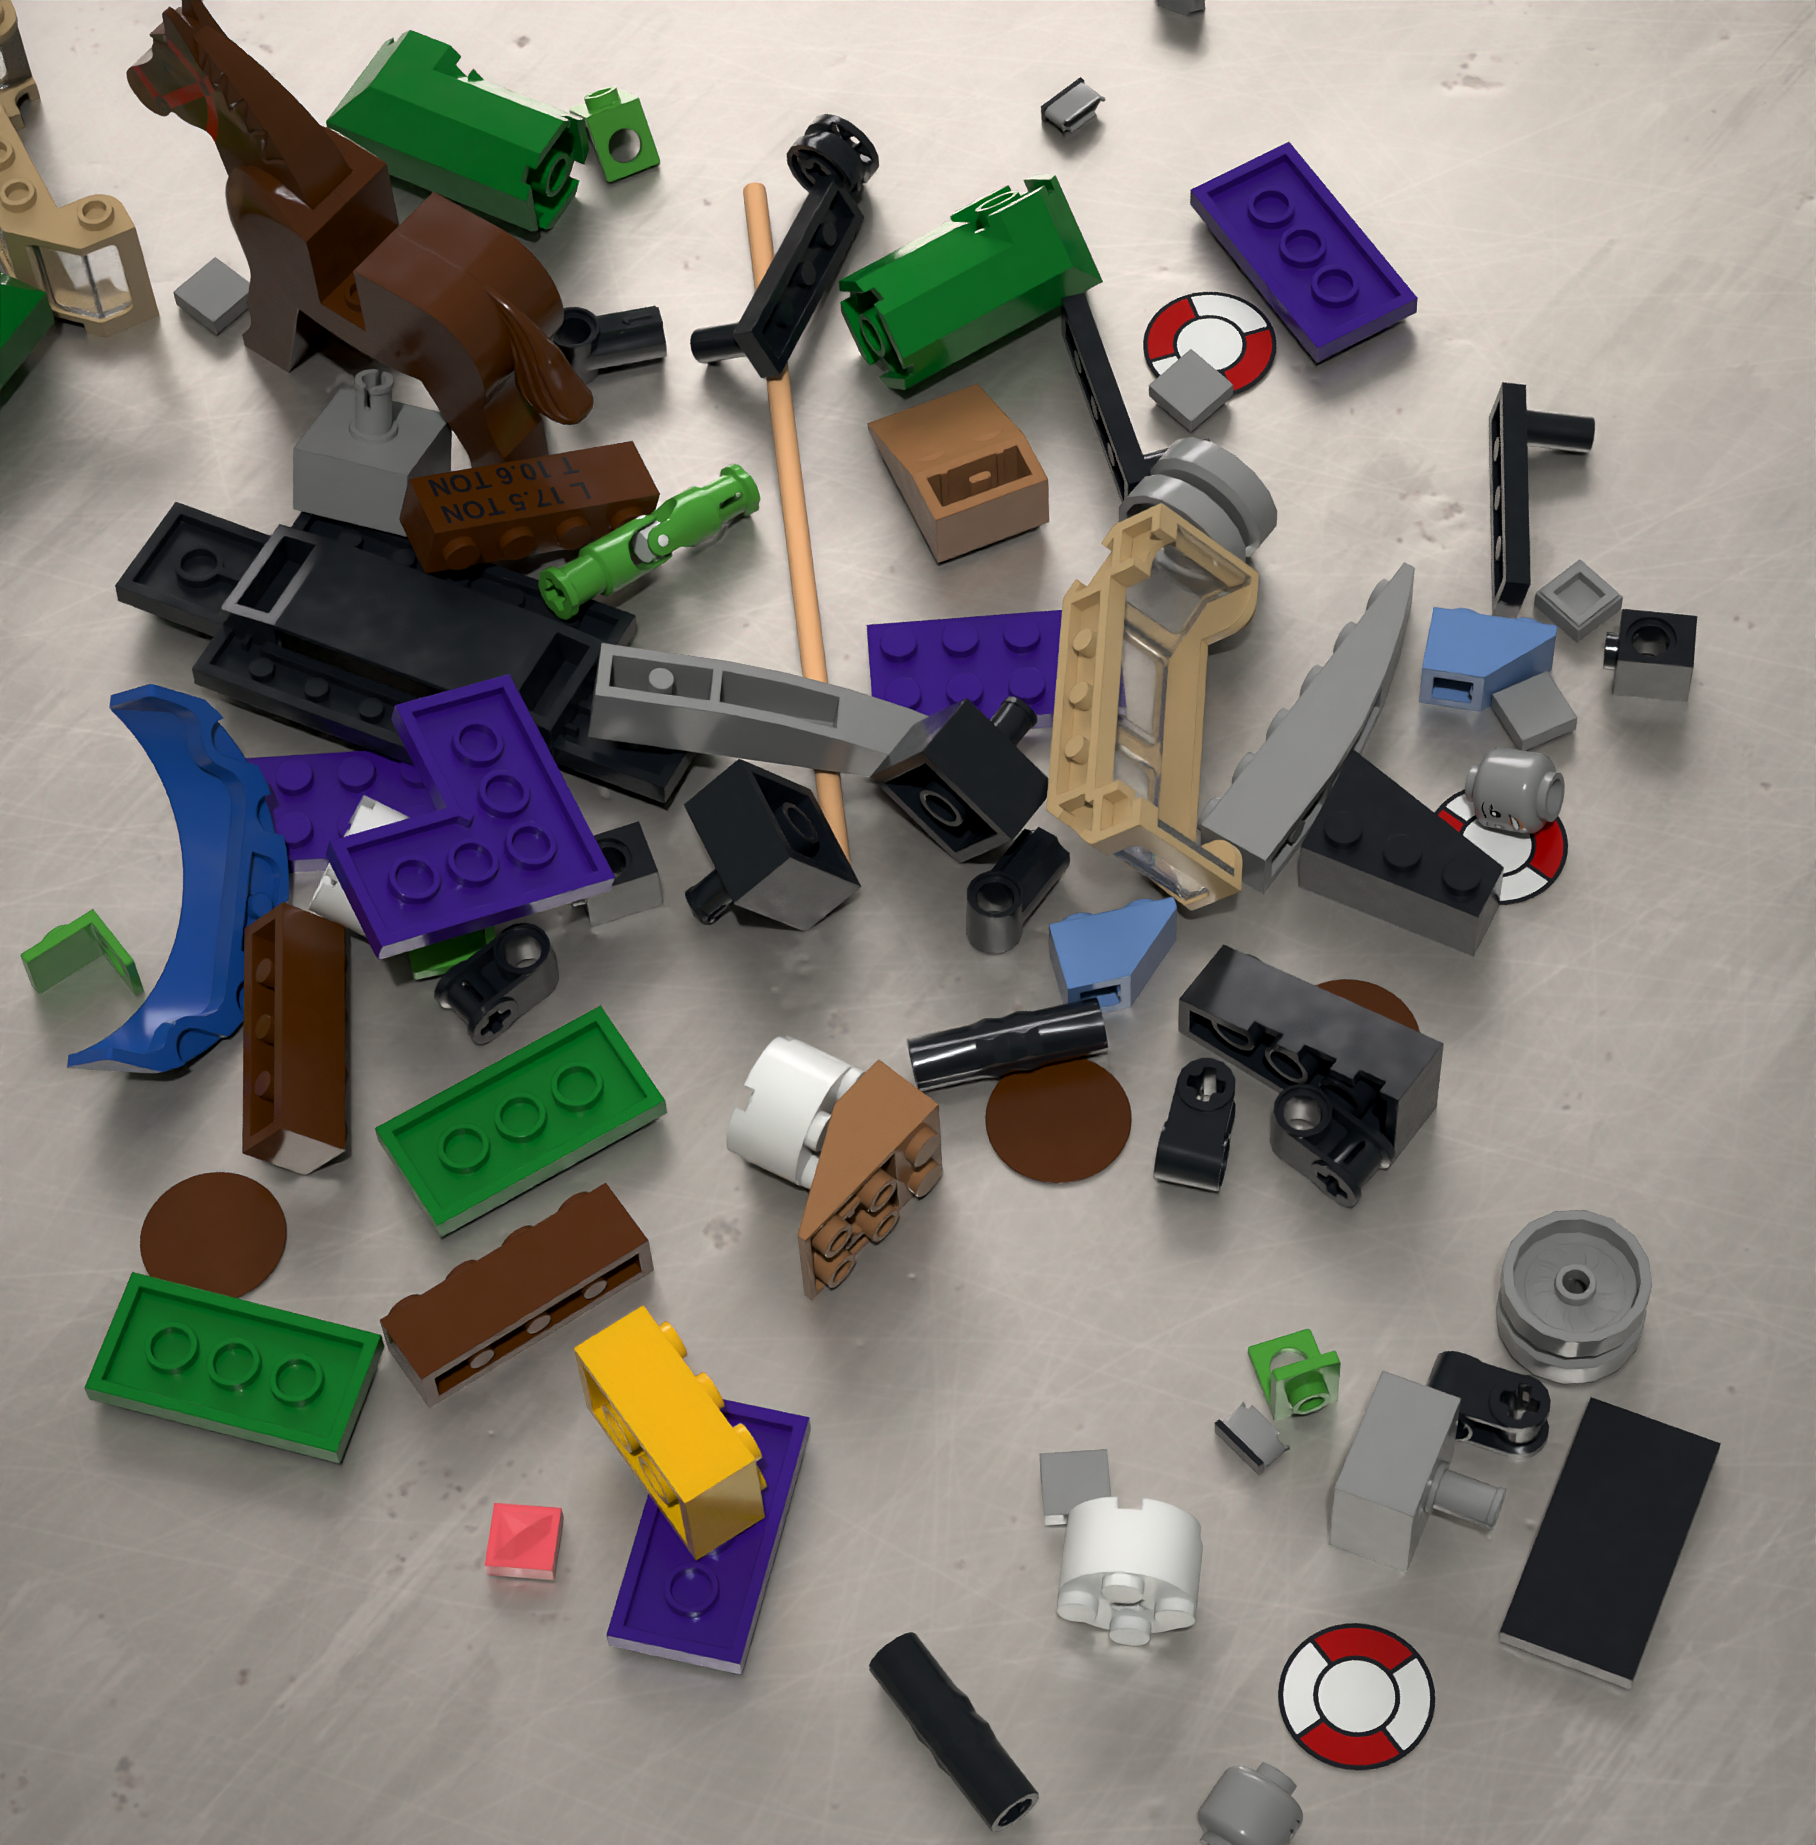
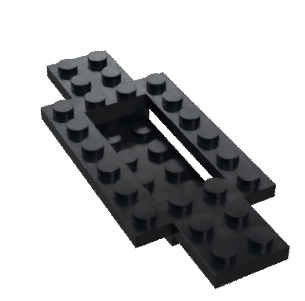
M175 502L115 585L119 602L214 636L192 668L196 685L413 766L414 764L391 717L395 705L416 700L419 697L283 648L281 646L286 640V634L443 692L510 674L557 764L663 803L667 802L697 753L588 737L601 643L627 646L637 631L636 615L591 599L579 606L577 615L567 620L561 619L545 603L538 586L539 580L490 562L473 565L462 570L450 569L425 574L407 536L303 511L291 527L279 524L270 536Z

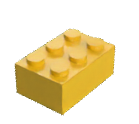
M643 1305L574 1347L588 1410L696 1561L765 1518L761 1491L767 1488V1484L756 1465V1462L762 1459L761 1451L750 1432L742 1423L732 1428L720 1411V1409L725 1407L724 1401L710 1377L705 1372L695 1376L684 1362L683 1358L687 1356L686 1348L668 1321L658 1325Z

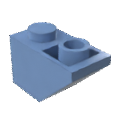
M1434 607L1422 665L1419 702L1478 712L1485 710L1491 706L1492 694L1543 672L1551 671L1557 625L1544 624L1525 617L1511 619L1479 614L1466 608L1445 609Z
M1174 897L1156 901L1140 899L1127 904L1124 908L1098 914L1076 913L1066 917L1061 922L1049 924L1050 960L1063 1004L1097 997L1102 1014L1130 1008L1176 941L1177 906Z

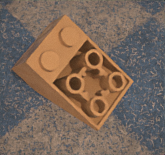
M978 384L867 423L868 430L938 563L1049 522L1048 478L1023 432Z
M879 1059L834 1104L797 1236L804 1295L811 1301L827 1285L832 1288L841 1283L851 1271L855 1263V1256L871 1240L874 1242L882 1240L896 1224L899 1211L914 1195L922 1197L927 1194L937 1183L943 1170L939 1104Z

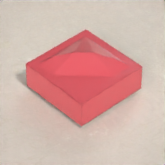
M494 1503L485 1559L487 1575L555 1580L564 1520L562 1508Z

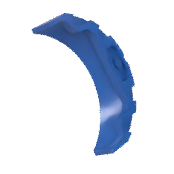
M148 684L111 695L109 708L125 724L143 747L153 763L169 798L179 833L182 852L183 895L180 920L168 961L147 999L111 1035L85 1050L69 1054L67 1068L160 1073L185 1065V1062L203 1053L220 1038L228 1037L244 1021V928L282 902L286 903L289 900V869L284 835L275 833L272 817L265 796L271 795V791L259 766L248 763L237 744L218 722L224 719L222 715L205 699L162 686Z

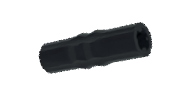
M1097 997L1034 1011H1016L1002 1018H984L970 1025L906 1038L916 1087L920 1091L981 1078H999L1013 1071H1030L1045 1064L1108 1051L1104 1020Z
M913 1632L905 1633L896 1637L879 1650L869 1664V1671L910 1723L918 1740L931 1751L938 1766L952 1778L990 1830L993 1832L1002 1831L1024 1817L1037 1803L1039 1793L997 1740L989 1723L977 1714L968 1696L953 1683L917 1634Z

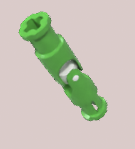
M728 465L721 469L719 478L702 488L697 486L689 487L666 500L651 515L639 516L581 548L578 554L579 557L560 568L550 566L539 573L538 586L545 603L561 619L567 620L577 615L580 605L599 594L606 597L633 583L667 562L673 556L672 552L680 547H695L718 534L723 523L739 514L749 516L758 511L760 494L757 485L740 465ZM630 553L638 556L644 562L635 566L631 560Z

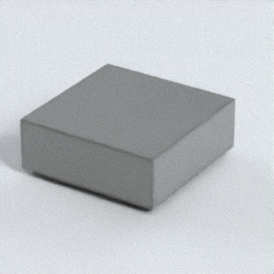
M214 257L178 287L173 294L176 305L217 335L248 309L247 299L250 282Z
M1192 349L1186 352L1149 385V397L1190 432L1233 396V384Z
M1579 559L1535 593L1534 605L1578 643L1621 610L1623 596Z
M1548 671L1492 694V709L1517 748L1521 751L1529 750L1576 730L1578 717Z
M1107 1449L1040 1453L1045 1526L1067 1524L1069 1512L1077 1505L1096 1498L1111 1497Z

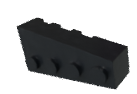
M1223 944L1179 998L1178 1031L1278 1093L1288 1086L1299 1083L1310 1084L1321 1089L1327 1096L1358 1119L1368 1122L1383 1133L1394 1147L1396 1159L1437 1108L1444 1043L1266 964L1253 955L1244 954Z

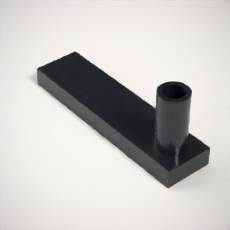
M837 173L819 176L816 179L740 321L697 328L693 331L690 347L694 358L699 363H710L747 356L761 378L781 375L864 219V215Z
M1085 293L1061 298L1062 337L1121 502H1123L1144 477L1150 476L1151 468L1168 448L1142 454Z
M1502 382L1489 415L1492 616L1517 618L1531 585L1527 446L1589 453L1594 441L1595 420L1594 417L1528 410L1526 404V385Z

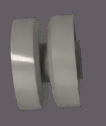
M1193 437L1175 440L1151 468L1150 476L1144 477L1119 506V522L1163 503L1244 563H1246V557L1251 556L1277 526L1276 506L1269 490L1256 473L1229 451L1212 442ZM1174 542L1165 545L1158 551L1151 566L1162 578L1183 590L1201 594L1204 588L1225 580L1221 575Z
M1586 1210L1554 1211L1529 1222L1510 1242L1502 1265L1501 1287L1496 1306L1499 1335L1512 1358L1534 1375L1562 1384L1590 1383L1618 1371L1636 1352L1647 1313L1646 1308L1652 1288L1649 1258L1635 1235L1612 1218Z

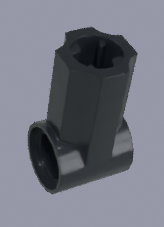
M656 306L595 316L584 308L566 307L564 308L563 324L558 328L553 339V343L562 351L571 367L585 384L594 380L599 375L601 368L667 356L663 321L659 307Z
M1040 827L1035 830L1024 829L991 871L981 873L971 880L967 888L966 935L970 943L978 950L986 953H1003L1011 950L1019 943L1022 936L1023 923L1069 867L1070 853L1059 843L1057 836ZM989 911H999L1001 913H989Z

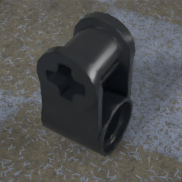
M513 924L505 928L497 937L467 960L451 967L437 983L434 990V998L443 1008H453L467 1023V1034L477 1044L491 1042L499 1037L516 1019L541 1000L549 997L556 989L559 973L547 934L543 929L534 924ZM525 959H537L534 964L528 967H515Z
M1199 1058L1189 1062L1182 1068L1177 1078L1168 1119L1164 1122L1160 1134L1154 1165V1179L1220 1191L1227 1167L1231 1133L1236 1112L1234 1101L1235 1077L1232 1070L1224 1062L1214 1058ZM1204 1095L1210 1096L1209 1101H1203Z
M1299 1083L1288 1086L1279 1093L1274 1102L1269 1141L1273 1152L1281 1160L1287 1162L1314 1182L1324 1194L1340 1205L1353 1207L1362 1197L1361 1187L1378 1168H1388L1396 1159V1151L1383 1133L1368 1122L1358 1119L1327 1096L1321 1089L1313 1085ZM1294 1119H1303L1312 1123L1314 1128L1297 1130L1287 1122Z
M1444 1351L1438 1354L1426 1386L1461 1398L1455 1441H1463L1514 1459L1533 1457L1543 1449L1548 1441L1549 1424L1547 1418L1550 1413L1551 1399L1548 1389L1541 1381L1530 1375L1519 1374L1484 1363L1465 1353ZM1523 1392L1529 1394V1402L1523 1400ZM1518 1414H1523L1521 1419H1516ZM1510 1432L1515 1433L1514 1442L1509 1439Z

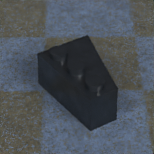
M1353 749L1301 845L1298 887L1474 957L1499 908L1504 867Z

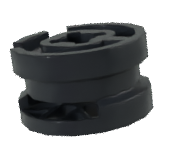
M823 114L817 116L806 129L805 136L799 137L787 152V164L792 175L808 192H810L819 176L837 173L854 199L862 188L861 184L867 183L879 168V156L872 142L854 124L837 115ZM854 136L859 142L855 143L850 138Z

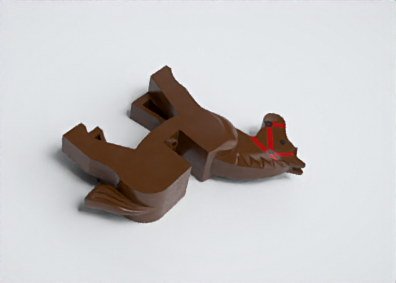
M181 0L182 7H178L176 10L169 6L162 13L163 22L149 34L153 38L152 47L128 68L126 72L127 81L140 102L150 111L163 117L173 112L188 124L206 131L216 144L228 174L225 198L229 218L247 259L251 275L247 299L251 325L242 334L245 346L289 373L328 335L371 363L376 359L403 374L420 380L466 450L472 468L549 455L543 419L539 413L562 425H576L583 421L591 412L594 400L592 392L571 367L562 351L553 343L556 331L563 324L564 308L552 278L539 260L521 242L506 231L435 192L399 225L387 163L340 132L320 125L307 109L270 72L228 38L201 0Z

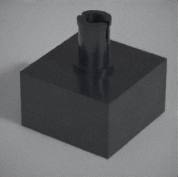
M1012 696L1004 699L1001 707L990 720L968 698H965L915 723L870 776L958 863L1012 841L1047 799L1049 779L1016 747L1027 732L1038 723V719L1030 706Z
M738 759L684 804L715 866L711 873L695 886H691L685 891V897L691 909L704 921L713 922L723 910L733 903L806 932L862 887L813 792L807 787L742 759Z

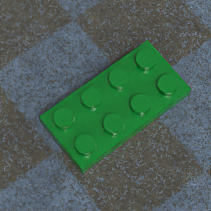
M600 1005L377 1126L375 1132L382 1148L441 1238L667 1113L665 1099Z
M132 1272L84 1388L90 1400L340 1464L385 1346L380 1334Z

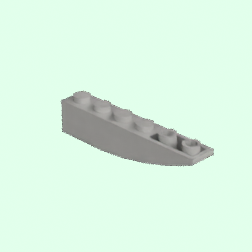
M1405 562L1390 581L1382 579L1376 585L1368 599L1365 614L1357 624L1350 621L1344 626L1334 644L1333 655L1323 667L1315 665L1310 670L1301 686L1300 697L1290 710L1282 708L1275 715L1267 730L1265 743L1256 754L1248 752L1241 759L1234 771L1231 787L1221 799L1217 796L1213 797L1206 804L1199 817L1197 829L1201 831V846L1214 840H1225L1239 849L1243 860L1242 882L1263 894L1302 845L1352 750L1354 749L1362 755L1384 707L1401 655L1412 604L1415 567Z
M601 643L588 737L870 777L915 723L929 716L851 689L790 673L725 660Z

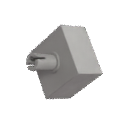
M368 369L356 374L354 378L356 392L340 388L294 446L293 509L407 536L399 517L408 480L410 478L451 472L452 428L441 412L392 401L393 376L384 371L381 374V385L378 386L379 370Z
M1382 1370L1334 1487L1329 1545L1407 1573L1428 1518L1434 1509L1484 1526L1489 1531L1493 1530L1507 1489L1501 1486L1498 1488L1449 1470L1454 1454L1461 1398Z

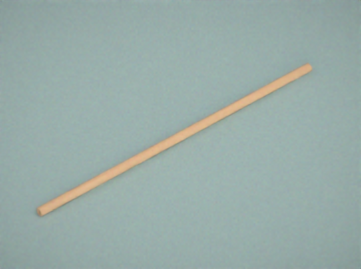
M754 182L747 184L743 188V197L756 291L774 258L766 188L763 184ZM787 361L781 375L767 377L766 384L802 675L805 678L828 683ZM814 769L818 804L851 865L840 772Z

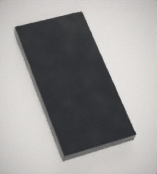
M1591 1397L1501 1627L1498 1641L1631 1690L1713 1470L1721 1443Z

